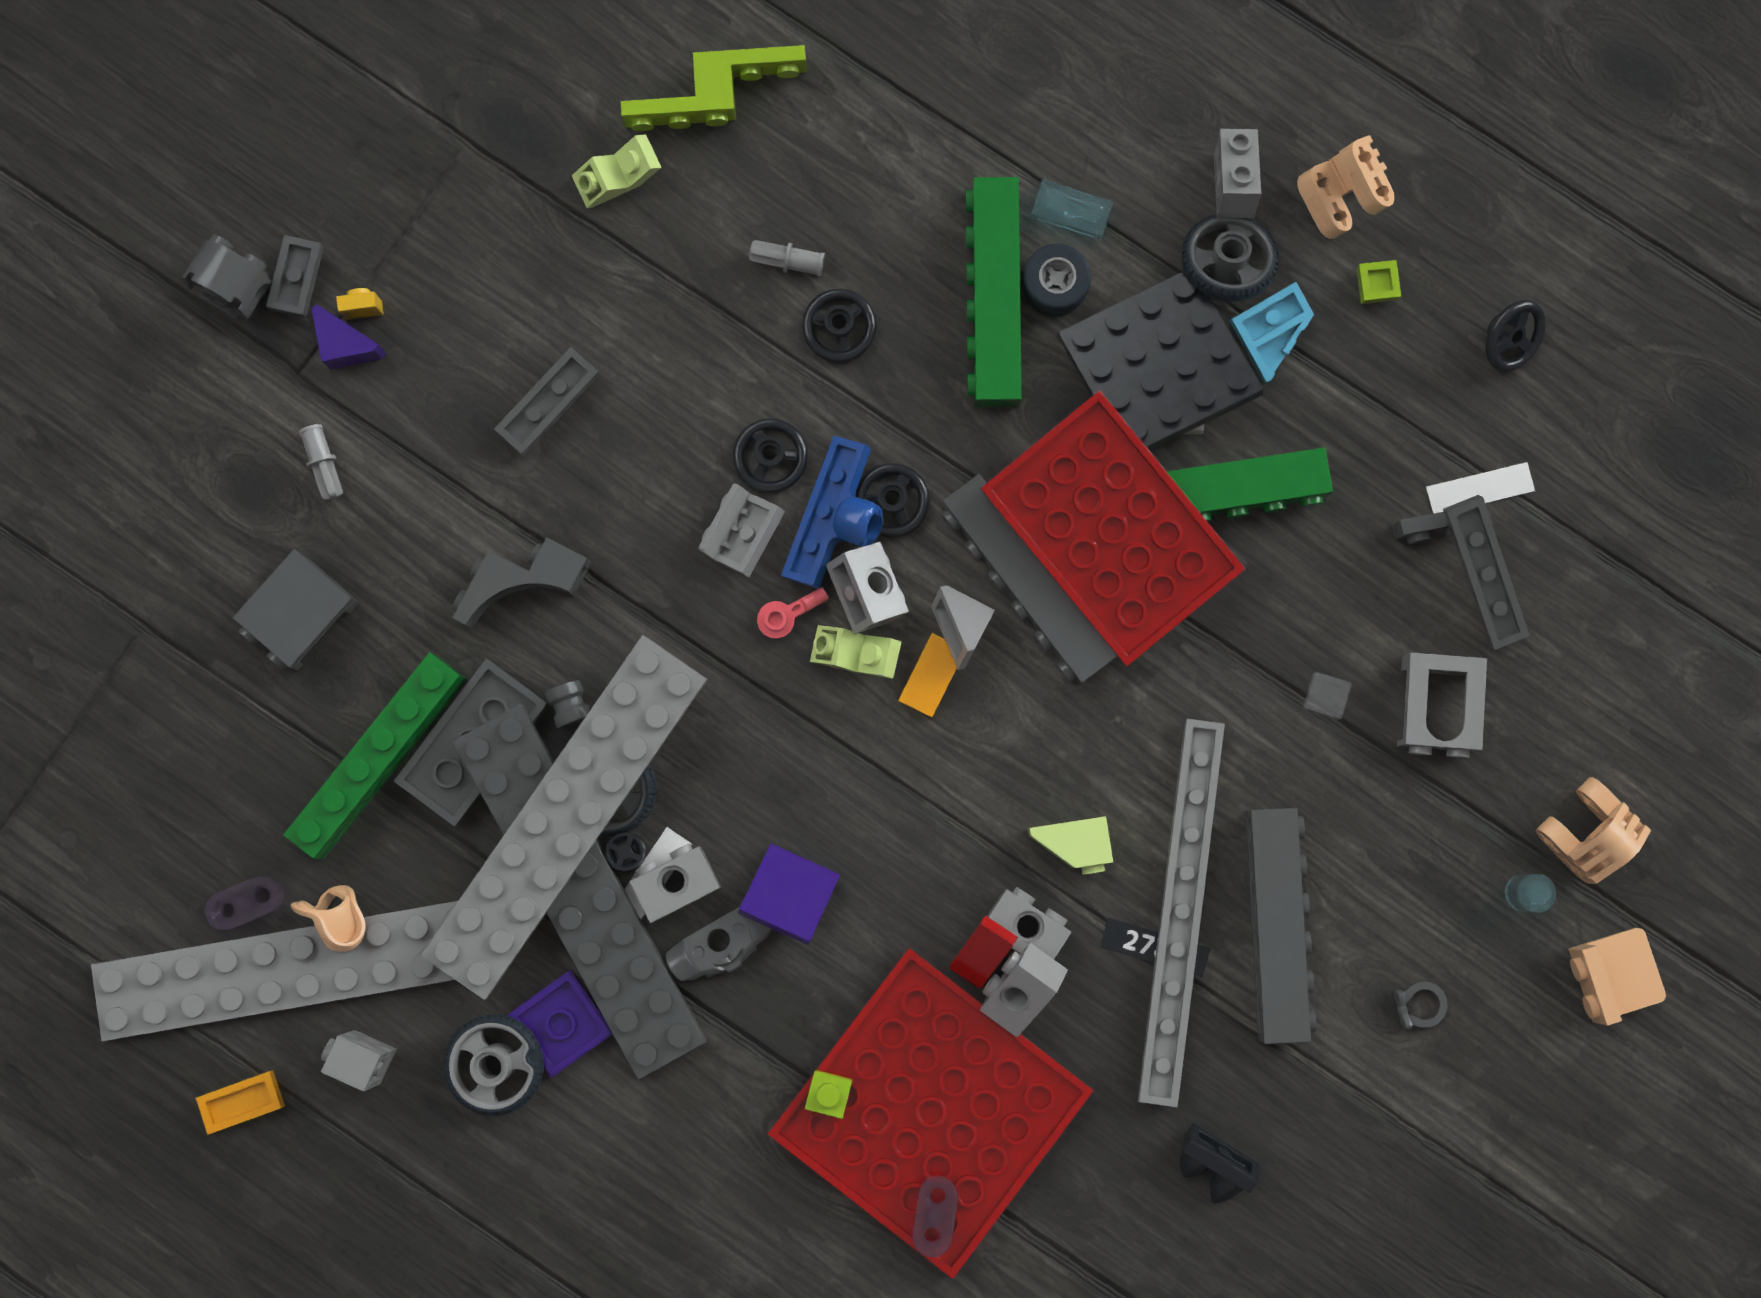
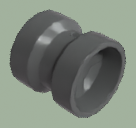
M580 680L562 684L545 692L548 704L554 707L556 713L553 719L557 729L583 722L591 710L590 706L584 703L582 698L584 689Z

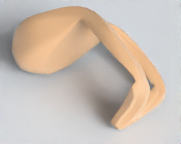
M339 885L328 889L322 894L316 906H312L303 900L291 903V909L295 913L313 920L319 937L330 950L347 952L354 950L361 943L365 934L366 923L356 901L355 892L351 887ZM335 896L343 900L339 906L327 910Z

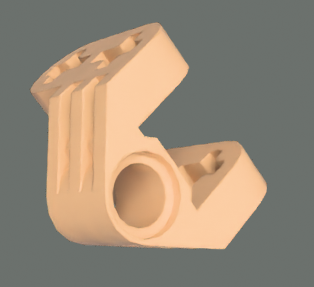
M1370 135L1352 142L1341 149L1339 154L1329 161L1312 167L1298 177L1297 185L1299 192L1318 229L1329 239L1337 238L1352 227V217L1342 196L1353 191L1362 208L1372 215L1385 210L1394 202V192L1384 173L1387 168L1384 162L1379 163L1377 158L1380 154L1377 148L1372 150L1370 145L1373 140Z
M1589 777L1576 790V794L1602 823L1586 840L1580 842L1561 822L1551 816L1535 831L1539 838L1577 877L1588 884H1597L1628 863L1640 851L1651 830L1646 825H1643L1639 821L1640 818L1636 814H1632L1628 810L1629 807L1624 802L1621 803L1606 786L1597 779Z

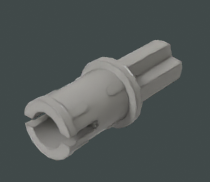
M759 240L752 242L749 252V260L751 262L783 268L784 273H787L788 270L817 276H821L825 253L794 248L793 243H788V246Z
M314 424L299 430V434L302 437L309 460L306 466L308 469H312L321 498L323 500H333L343 494V489L334 465L337 459L335 455L330 453L322 425Z

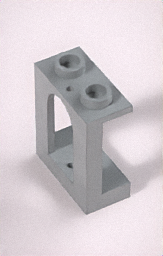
M1408 653L1403 655L1401 671H1407L1403 739L1397 740V746L1409 747L1408 754L1432 755V749L1447 750L1446 757L1470 758V752L1482 750L1487 658ZM1429 673L1466 676L1463 726L1459 735L1451 741L1438 740L1427 729Z

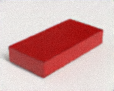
M985 915L956 955L949 969L981 989L1010 951L1018 936Z

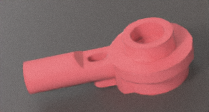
M820 587L789 605L779 601L766 603L758 613V627L769 638L780 639L786 637L794 627L795 618L828 601L829 597L824 588Z

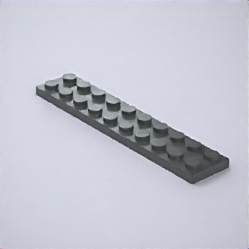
M518 704L452 741L503 835L554 764L523 704ZM596 840L547 911V915L639 1080L706 1043L707 1039L616 873L608 862L599 842Z

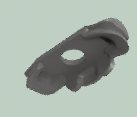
M739 907L684 938L666 953V961L671 972L681 981H694L704 975L710 978L716 974L730 973L740 968L749 955L757 951L756 945L768 938L772 929L738 914ZM718 929L725 930L730 937L729 946L721 952L713 951L708 945L709 935Z

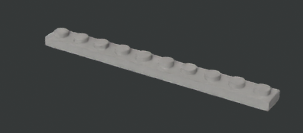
M1185 719L1137 1100L1142 1103L1178 1107L1224 723Z

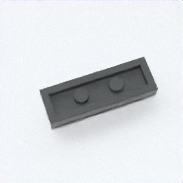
M570 347L494 430L524 457L600 375L599 371Z

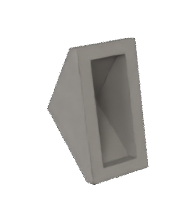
M947 585L941 586L931 608L957 670L965 669L995 610Z

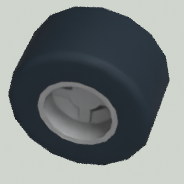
M1063 243L1043 246L1037 249L1027 261L1022 277L1023 294L1029 305L1039 313L1048 316H1064L1076 310L1084 301L1091 282L1090 266L1084 255L1072 246Z

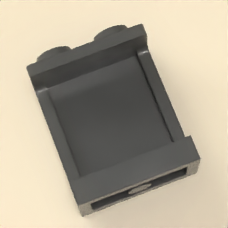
M293 549L235 614L233 619L241 625L238 632L254 645L260 641L270 650L266 656L279 668L284 670L288 666L289 668L299 670L303 666L300 662L342 613L345 611L350 614L360 602L307 556Z

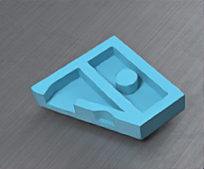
M1294 282L1228 320L1263 383L1272 380L1275 375L1274 372L1285 355L1289 354L1296 343L1297 337L1302 330H1305L1314 313L1297 282Z

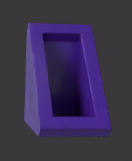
M315 304L312 314L321 362L329 369L383 359L386 352L377 343Z

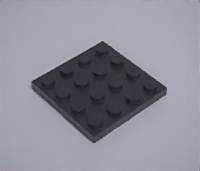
M1184 271L1058 332L1060 342L1090 395L1093 396L1100 390L1149 451L1263 395L1264 389L1209 295H1205L1199 291V288L1194 287Z

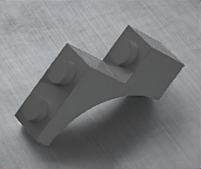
M547 537L543 545L538 543L534 547L528 563L532 565L529 571L488 550L485 557L480 556L474 563L470 572L473 580L467 591L461 590L452 606V610L456 612L452 618L473 629L477 620L491 605L507 595L525 589L548 588L575 596L591 562L581 554Z

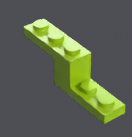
M805 45L694 52L695 96L621 101V115L625 128L631 127L635 131H649L658 125H669L670 128L683 129L690 127L691 123L706 122L708 126L726 125L728 121L736 120L733 77H740V79L745 81L759 80L762 78V75L777 74L780 78L797 77L799 73L807 72Z

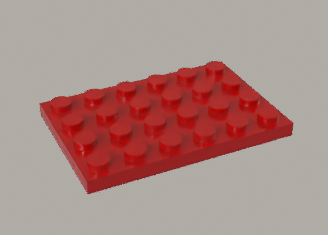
M1100 390L980 488L1125 666L1131 664L1245 570V567Z

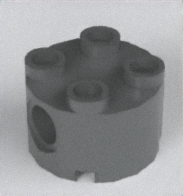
M213 234L210 240L204 241L183 274L181 282L190 291L194 285L200 288L201 292L198 297L218 310L237 319L240 316L243 321H247L271 284V276L264 271L267 265L249 253L245 257L239 255L232 250L233 245L230 242Z

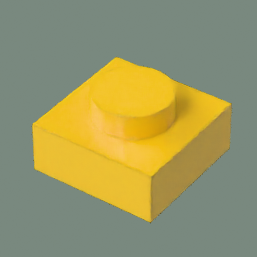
M351 289L347 291V295L336 296L338 312L346 320L384 315L382 300L375 292H370L369 289Z

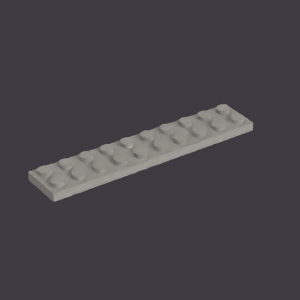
M642 635L421 956L486 1000L708 679L654 641Z
M458 901L364 917L366 923L364 937L354 950L347 952L330 950L322 942L316 927L310 926L91 964L101 1041L455 980L421 955Z

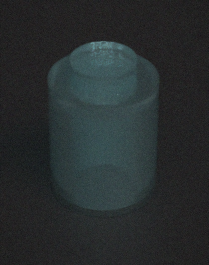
M1518 874L1508 881L1505 888V897L1509 905L1515 910L1540 913L1548 910L1554 904L1556 888L1554 883L1545 875Z

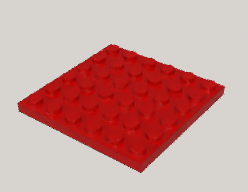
M908 948L816 1069L852 1079L843 1119L805 1109L813 1073L770 1129L768 1135L953 1279L1094 1090L1022 1034L1018 1037L1014 1036L980 1011L982 1003L912 949Z

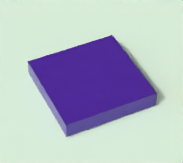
M771 843L738 914L809 945L840 874Z
M572 969L507 1015L524 1023L534 1033L543 1052L544 1070L550 1078L557 1075L613 1034L600 1009Z

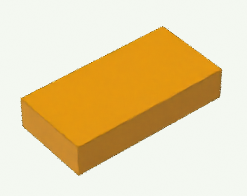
M934 633L931 634L898 702L930 718L933 717L957 669L944 638Z
M273 1070L196 1097L207 1134L285 1107Z

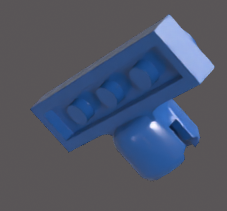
M833 436L781 576L785 579L819 589L827 569L826 564L829 563L838 542L845 541L864 547L873 544L878 538L883 525L882 509L874 502L856 497V489L871 452V448L866 444Z

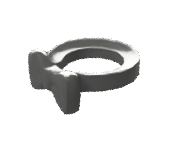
M1418 981L1409 985L1405 991L1399 989L1393 991L1402 1029L1409 1030L1413 1027L1412 1025L1422 1028L1432 1027L1439 1024L1445 1017L1448 1009L1447 998L1444 991L1438 985L1427 981ZM1422 989L1432 991L1438 999L1437 1012L1429 1019H1419L1409 1015L1406 1006L1411 997Z

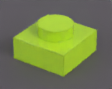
M1397 260L1363 263L1356 267L1361 304L1400 299L1401 290Z
M815 1070L805 1109L843 1119L852 1079Z

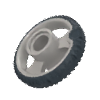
M502 1014L479 1016L462 1025L450 1039L446 1047L443 1063L445 1080H447V1086L450 1092L453 1093V1096L467 1109L487 1116L508 1114L525 1105L536 1093L544 1072L543 1052L534 1033L519 1020ZM498 1028L508 1031L516 1036L522 1045L515 1052L504 1043L488 1045L484 1039L483 1030ZM461 1050H466L473 1054L470 1062V1073L474 1081L478 1083L473 1091L467 1089L459 1073L458 1061ZM489 1055L499 1059L501 1063L499 1074H494L488 1070L486 1060ZM516 1069H522L529 1073L524 1086L516 1095L503 1101L497 1100L495 1095L497 1085L510 1078Z

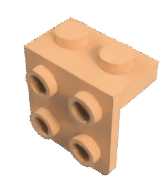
M1632 928L1568 948L1572 958L1570 960L1571 969L1576 980L1580 982L1584 994L1583 1005L1593 1023L1608 1026L1622 1021L1620 1016L1622 1014L1665 1000L1666 993L1643 929Z

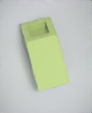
M646 134L635 135L614 155L591 157L572 175V178L586 208H593L641 186L661 168V165Z
M818 625L810 662L864 675L893 679L901 641L860 633L854 634L853 631L845 628Z

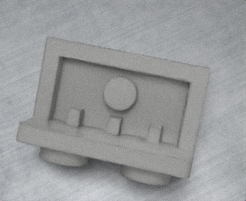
M733 484L729 492L723 497L720 509L713 522L705 530L699 550L713 561L750 577L785 511L773 503L750 494L743 487Z

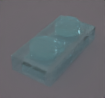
M1043 179L1031 218L1101 240L1113 201Z

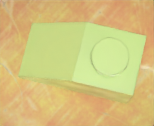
M1106 816L1027 829L1030 838L1071 868L1081 867L1082 875L1105 871L1104 864L1113 862Z

